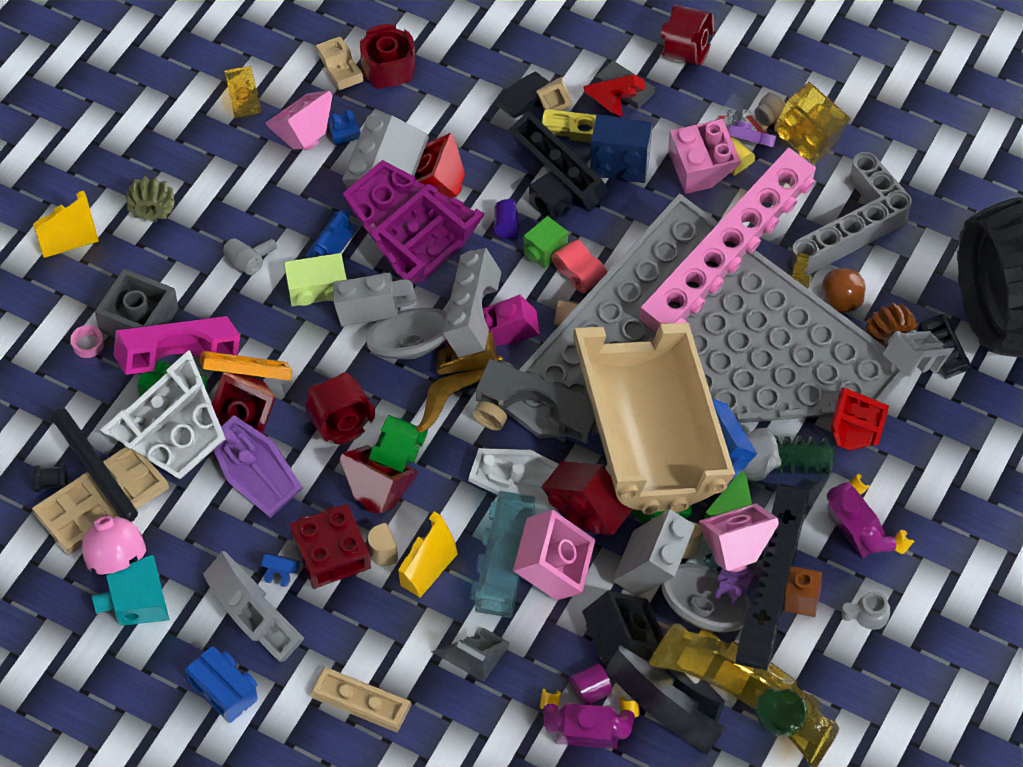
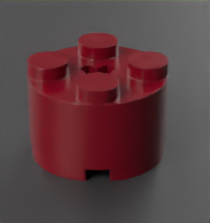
M674 5L671 10L669 23H664L661 29V39H665L662 57L692 65L703 64L711 44H707L708 35L713 36L714 32L713 14Z
M382 24L370 28L366 32L364 39L360 41L361 69L364 77L377 89L394 87L410 82L415 71V47L412 35L405 29L404 31L396 29V25Z
M341 373L322 384H315L307 392L309 398L306 402V413L326 442L328 440L333 441L334 444L351 442L360 437L365 432L363 427L368 421L372 424L375 418L373 404L359 383L349 373Z

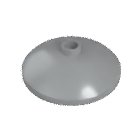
M414 308L398 312V317L380 320L368 330L366 334L367 346L372 352L386 358L406 360L424 356L446 340L442 332L447 312L436 308Z
M691 563L680 564L675 577L662 583V592L672 610L686 622L706 631L725 633L743 628L746 613L752 607L746 593L744 597L740 596L737 604L734 606L730 604L732 599L727 594H721L720 598L715 597V592L719 586L716 584V580L720 572L707 566Z

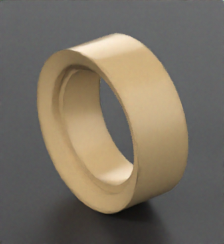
M480 401L473 412L474 419L482 426L491 430H501L507 420L506 413L500 407L487 401Z

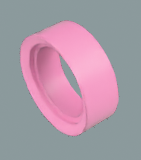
M84 325L78 327L72 333L71 344L76 355L82 358H91L103 350L104 339L99 328L93 325ZM91 335L98 338V343L91 349H82L77 346L78 341L84 336Z

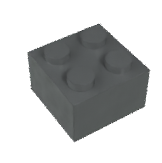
M123 269L95 310L98 328L102 333L115 338L116 330L169 324L179 309L176 291L173 287Z

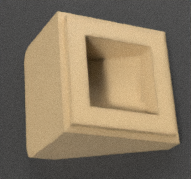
M562 77L536 91L544 110L561 111L573 106V100Z

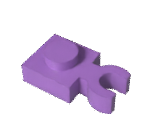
M736 120L735 125L728 124L727 130L730 136L770 147L774 146L776 136L751 130L753 124Z
M747 567L738 572H729L722 568L716 580V584L719 586L715 592V597L720 598L721 594H727L732 599L730 604L736 605L740 596L744 597L755 572Z

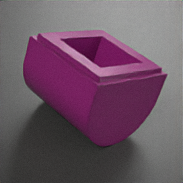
M599 663L569 677V684L583 705H590L612 694L610 679Z

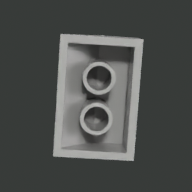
M367 116L342 179L347 189L381 160L415 176L429 139L427 133L394 116Z

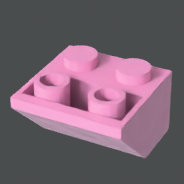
M723 119L670 131L668 153L685 194L712 188L741 164Z

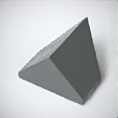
M482 628L480 633L475 632L472 637L467 636L464 640H459L456 643L431 652L484 682L508 649L510 642Z

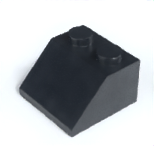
M606 591L582 611L586 620L587 630L593 637L598 649L597 654L604 665L608 664L619 646L624 647L646 661L670 652L647 598Z

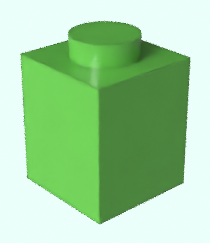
M548 216L524 235V253L531 262L538 263L544 269L553 262L552 254L568 244V231Z

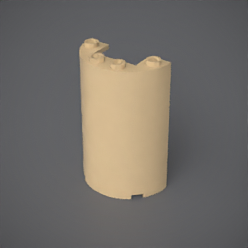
M689 323L660 324L652 342L603 344L606 339L604 327L575 328L573 340L618 500L625 506L640 510L644 514H653L657 511H667L669 509L674 512H682L688 509L689 505L698 503L726 490L727 484L732 480L735 472Z

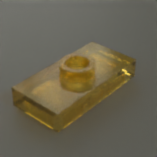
M252 66L224 70L234 118L260 114L261 108Z

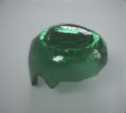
M790 688L786 690L767 689L758 698L755 708L758 721L768 733L777 737L796 735L806 725L809 713L805 700Z

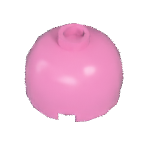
M103 516L98 518L94 525L88 529L82 540V553L87 569L91 572V569L94 568L96 574L101 575L128 568L130 566L129 560L137 556L139 561L146 552V545L138 527L129 520L119 517Z

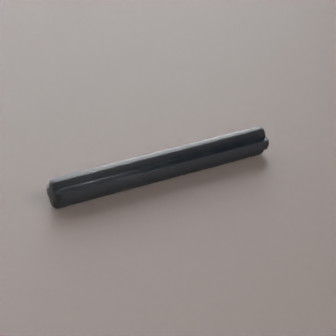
M65 408L55 410L51 416L52 421L119 518L127 519L130 522L135 521V518L138 516L137 509L70 413Z

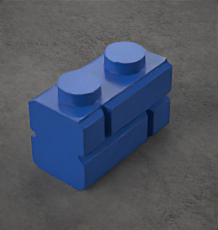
M211 646L199 659L197 658L186 667L187 682L228 723H232L244 710L246 711L257 702L256 687L258 685L248 672L245 671L242 674L235 668L237 664L228 652L220 653L215 647Z

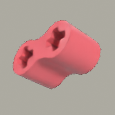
M578 239L573 240L552 254V261L557 270L562 275H565L572 282L576 290L582 294L593 289L607 274V270L602 262L592 256L585 245Z

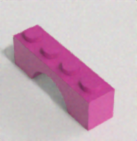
M227 316L116 330L114 357L125 375L154 371L155 364L159 359L172 354H185L188 350L191 351L193 356L200 357L203 351L238 355L240 334Z

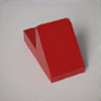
M634 74L583 86L585 93L610 112L621 117L623 116L621 98L635 97L637 95L636 92L646 90L644 79Z

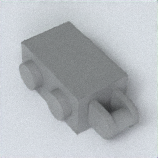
M390 273L333 282L334 305L341 327L398 317L399 307L410 306L416 301L412 282L407 279L393 281Z

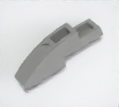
M222 551L203 573L214 595L232 619L252 641L259 640L279 662L286 661L304 640V637L264 598L267 593L225 551Z

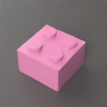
M553 509L527 517L513 571L556 601L583 593L595 539Z

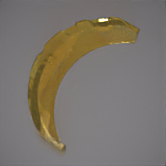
M673 624L648 664L653 667L680 671L706 680L708 683L735 696L779 728L796 745L811 767H818L835 740L839 727L836 721H831L820 711L822 703L814 695H809L797 687L798 681L771 662L769 663L768 671L736 665L738 643L734 641L726 643L720 640L715 633L703 629L697 634L687 631L681 624Z

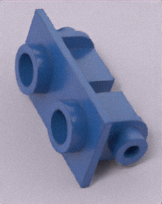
M340 210V212H336L306 253V258L342 252L358 229V225L350 222V214L346 210Z

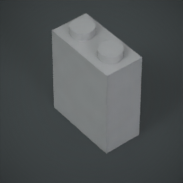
M669 509L633 530L612 581L638 597L674 578L695 525Z

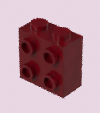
M348 504L332 506L325 510V512L311 517H301L296 522L290 524L292 541L313 589L371 569L370 553Z

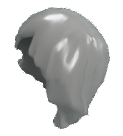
M756 428L752 432L746 433V436L757 452V455L748 463V466L742 470L746 473L747 481L757 482L763 480L774 468L781 465L777 439L770 428Z

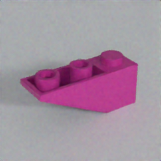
M521 294L483 309L489 332L492 331L496 346L516 344L540 334L537 312ZM446 339V340H445V342H446V347L451 346V345L449 344V342L447 341V339Z

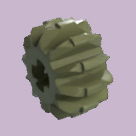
M144 176L142 180L134 179L126 194L127 211L133 212L134 218L142 217L144 222L147 219H152L154 222H157L158 218L166 219L167 215L174 208L173 188L167 186V181H158L157 177L148 179Z

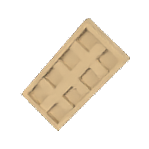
M125 447L103 461L136 509H139L169 489L168 482L145 456L133 449ZM88 472L32 508L36 518L67 555L82 547L84 535L98 518L103 516L119 517Z

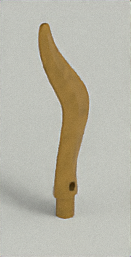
M496 355V361L503 360L500 355ZM485 368L468 370L434 382L429 388L424 416L416 430L421 433L429 429L438 419L447 398L452 393L479 382Z

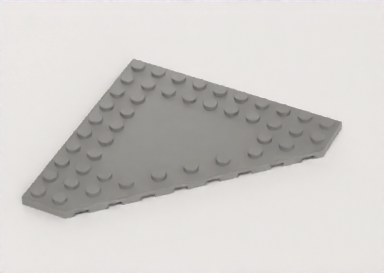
M679 193L519 370L535 372L543 380L551 383L555 381L561 382L577 393H588L573 340L574 329L604 327L606 339L603 344L652 342L656 332L639 320L641 306L719 222ZM733 242L724 243L727 247L734 248L737 246ZM756 250L751 254L747 252L741 258L743 261L740 267L733 274L728 272L723 278L724 283L715 294L710 292L704 299L706 302L701 310L695 315L691 313L685 319L689 323L711 397L727 403L738 423L833 416L841 387L883 403L905 377V374L883 355L886 349L885 346ZM715 262L705 263L708 267L711 268L718 267V265ZM696 282L687 283L691 288L700 287ZM677 302L668 303L674 309L682 307ZM521 400L513 403L505 410L507 414L538 438L565 437V435L559 433L558 419L553 410L540 401ZM595 424L591 434H599L597 424Z

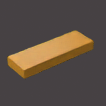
M203 351L200 355L199 362L202 368L206 370L291 381L292 369L284 361Z

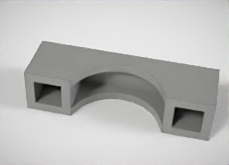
M486 247L475 251L470 250L460 255L442 332L458 357L484 351L486 347L489 329L483 314L482 295L498 291L502 273Z

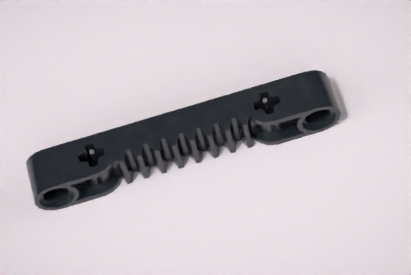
M783 484L778 485L771 514L778 518L779 524L768 541L753 606L748 609L745 616L736 654V665L768 671L785 601L791 566L793 567L810 492L808 489Z

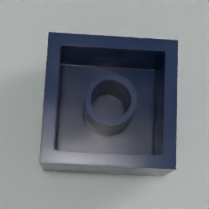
M597 115L591 139L590 169L600 178L645 183L650 160L652 122Z

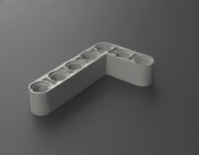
M868 152L858 153L853 159L850 173L851 184L868 204L795 241L790 260V267L794 273L809 275L907 223L912 203L911 197L873 154Z

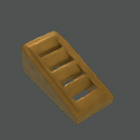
M492 331L488 333L484 351L458 357L451 346L438 350V375L486 368L489 359L496 361L497 346Z

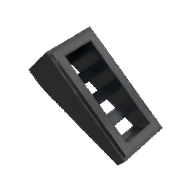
M940 314L919 324L917 332L930 331L938 340H945L942 342L944 344L942 347L955 348L939 370L944 379L971 370L972 366L945 314ZM950 360H958V362L947 366L946 364Z

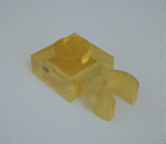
M798 252L792 278L809 290L812 279L811 275H807L810 255Z

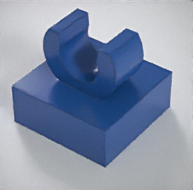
M346 110V113L340 115L334 113L328 118L327 126L334 145L359 139L360 129L353 111Z
M272 553L264 554L261 566L270 568L265 573V582L272 583L273 575L279 573L282 576L280 586L287 587L290 583L289 573H298L301 561Z

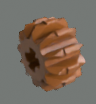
M891 303L888 307L882 306L880 311L873 312V317L866 321L867 327L865 331L887 348V342L895 332L909 333L911 330H915L917 323L913 314L903 303L898 305Z

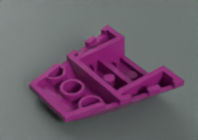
M381 160L343 192L342 197L400 279L410 280L412 284L424 282L464 246L484 217V213L478 209L474 211L469 209L457 198L452 197L450 199L437 192L438 189L430 184L425 186L416 181L413 175Z

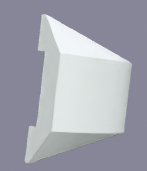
M190 350L166 370L168 373L128 409L120 411L100 429V431L114 437L126 447L145 456L149 461L179 479H182L226 439Z

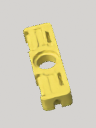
M547 109L544 111L542 124L554 135L566 136L572 141L591 143L597 115ZM582 124L590 125L592 129L590 131L583 132L580 131L578 127Z

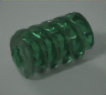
M774 435L777 439L776 442L781 459V465L777 467L779 474L783 473L785 466H789L791 474H795L797 466H801L803 475H806L809 466H813L815 475H819L821 467L824 466L827 475H831L834 466V439H832L829 445L827 438L821 437L817 445L815 438L810 436L805 445L803 438L798 436L793 445L790 436H785L782 444H780L778 436Z

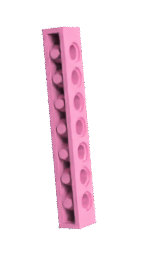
M788 148L641 306L639 320L656 333L660 324L687 323L685 319L691 313L697 314L704 306L706 296L710 292L715 294L724 283L723 278L727 273L733 274L740 267L743 261L741 258L747 252L751 254L756 250L761 242L760 237L765 232L770 234L779 223L778 218L782 213L788 214L796 205V198L801 193L807 194L815 183L813 177L816 167L791 148ZM779 183H787L791 187L784 188ZM768 202L773 207L767 208L762 206L761 203ZM751 222L755 227L749 228L742 223ZM733 242L737 246L734 248L727 247L724 243ZM715 262L718 265V267L711 268L708 267L705 263ZM696 282L700 287L691 288L687 283ZM677 302L682 307L674 309L668 303Z

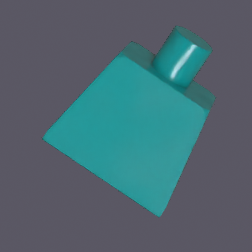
M153 555L131 563L124 570L107 574L106 577L110 591L92 596L96 614L114 609L118 624L122 626L170 620Z

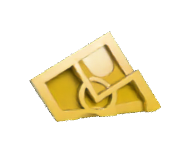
M85 191L78 192L76 194L78 200L65 208L63 205H60L50 215L42 217L33 223L44 258L99 242Z
M435 511L429 517L432 529L425 537H418L412 550L398 569L400 585L419 598L422 597L458 555L455 541L442 516Z

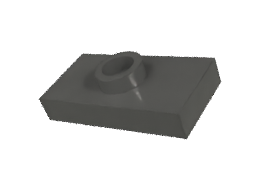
M613 60L596 75V83L633 75L634 73ZM645 81L646 90L636 92L637 95L635 97L621 99L638 110L655 94V87Z

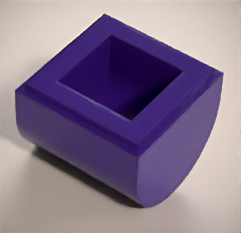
M514 199L501 200L494 206V232L498 237L517 238L518 211Z

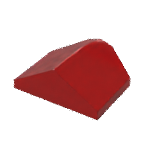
M841 387L830 424L836 446L853 451L867 446L878 445L889 405Z

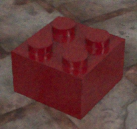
M561 461L541 486L548 496V502L558 510L561 516L584 532L614 535L633 510L618 500L612 478L606 468L600 464Z

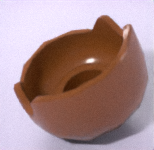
M838 268L825 275L822 283L823 301L840 312L855 311L864 302L866 285L864 279L857 271L848 268Z

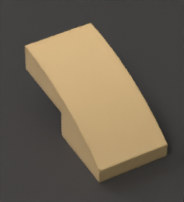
M341 37L316 45V50L323 65L338 90L364 82L361 70L353 61L351 51Z

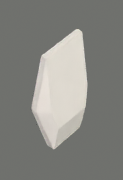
M478 449L469 475V482L513 503L546 510L553 509L558 512L548 502V496L541 488L557 468L558 463L532 450Z

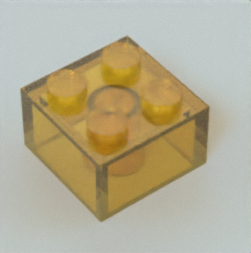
M808 82L787 101L774 129L783 140L788 141L794 146L803 158L808 159L815 165L836 146L850 117L811 82Z

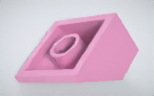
M330 90L307 93L265 123L270 130L293 150H310L319 144L318 139L326 134L332 93Z
M752 504L700 520L699 524L716 563L726 571L738 572L744 570L747 567L746 565L755 563L758 560L779 522L776 516L758 504Z

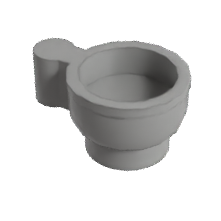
M767 93L754 110L756 119L762 125L769 126L774 124L781 135H785L795 127L793 120L788 116L789 110L786 103L776 93Z
M872 591L860 598L857 604L845 603L841 617L845 621L856 619L861 626L876 630L887 624L890 618V606L887 598L882 593Z

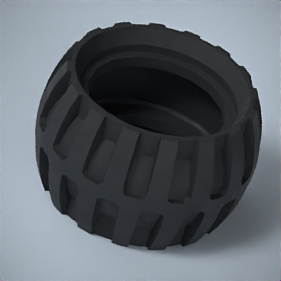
M1017 197L998 202L968 218L964 222L963 230L960 231L959 249L957 250L958 282L961 289L963 307L970 322L969 325L973 333L978 337L979 343L984 348H988L989 352L1010 357H1023V197Z

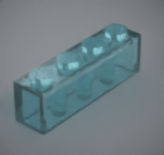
M499 491L497 502H491L489 519L493 521L491 528H485L483 546L487 547L485 555L479 554L477 562V572L480 573L479 582L473 581L470 599L475 600V612L507 618L513 617L521 576L515 573L513 569L526 519L535 515V496Z

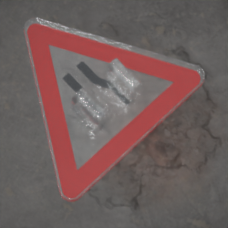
M736 94L731 95L715 119H723L726 127H728V124L735 125L736 120L753 124L751 130L767 134V130Z

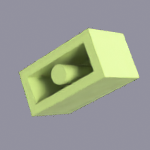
M341 253L284 262L291 306H306L316 302L334 301L333 282L347 280Z

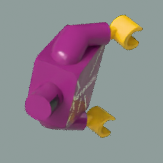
M857 474L848 483L840 484L828 491L826 496L829 502L827 504L828 516L862 559L870 553L892 552L894 550L900 554H905L915 542L906 537L908 533L905 530H900L894 538L892 536H885L879 518L861 497V494L870 487L860 481V478H862L861 474Z
M546 689L542 690L540 708L543 709L544 727L549 733L556 734V744L617 749V740L629 737L634 719L639 716V704L635 700H625V696L620 697V714L618 715L612 707L572 703L565 704L559 710L561 692L556 690V694L546 692Z

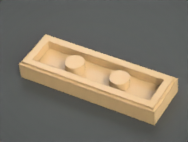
M325 666L310 692L311 698L397 733L411 707V701Z

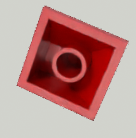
M451 133L426 144L414 176L416 181L425 186L427 184L434 186L438 189L437 192L450 199L457 197L461 192V184L465 176L456 141Z

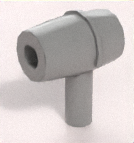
M233 238L226 242L223 253L235 265L236 269L248 275H254L263 265L262 256L276 250L277 244L273 239H270L251 248L240 240Z

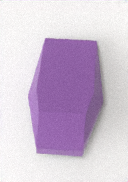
M233 416L221 427L226 439L214 449L215 455L227 482L271 518L298 494L303 487L275 442L241 419Z

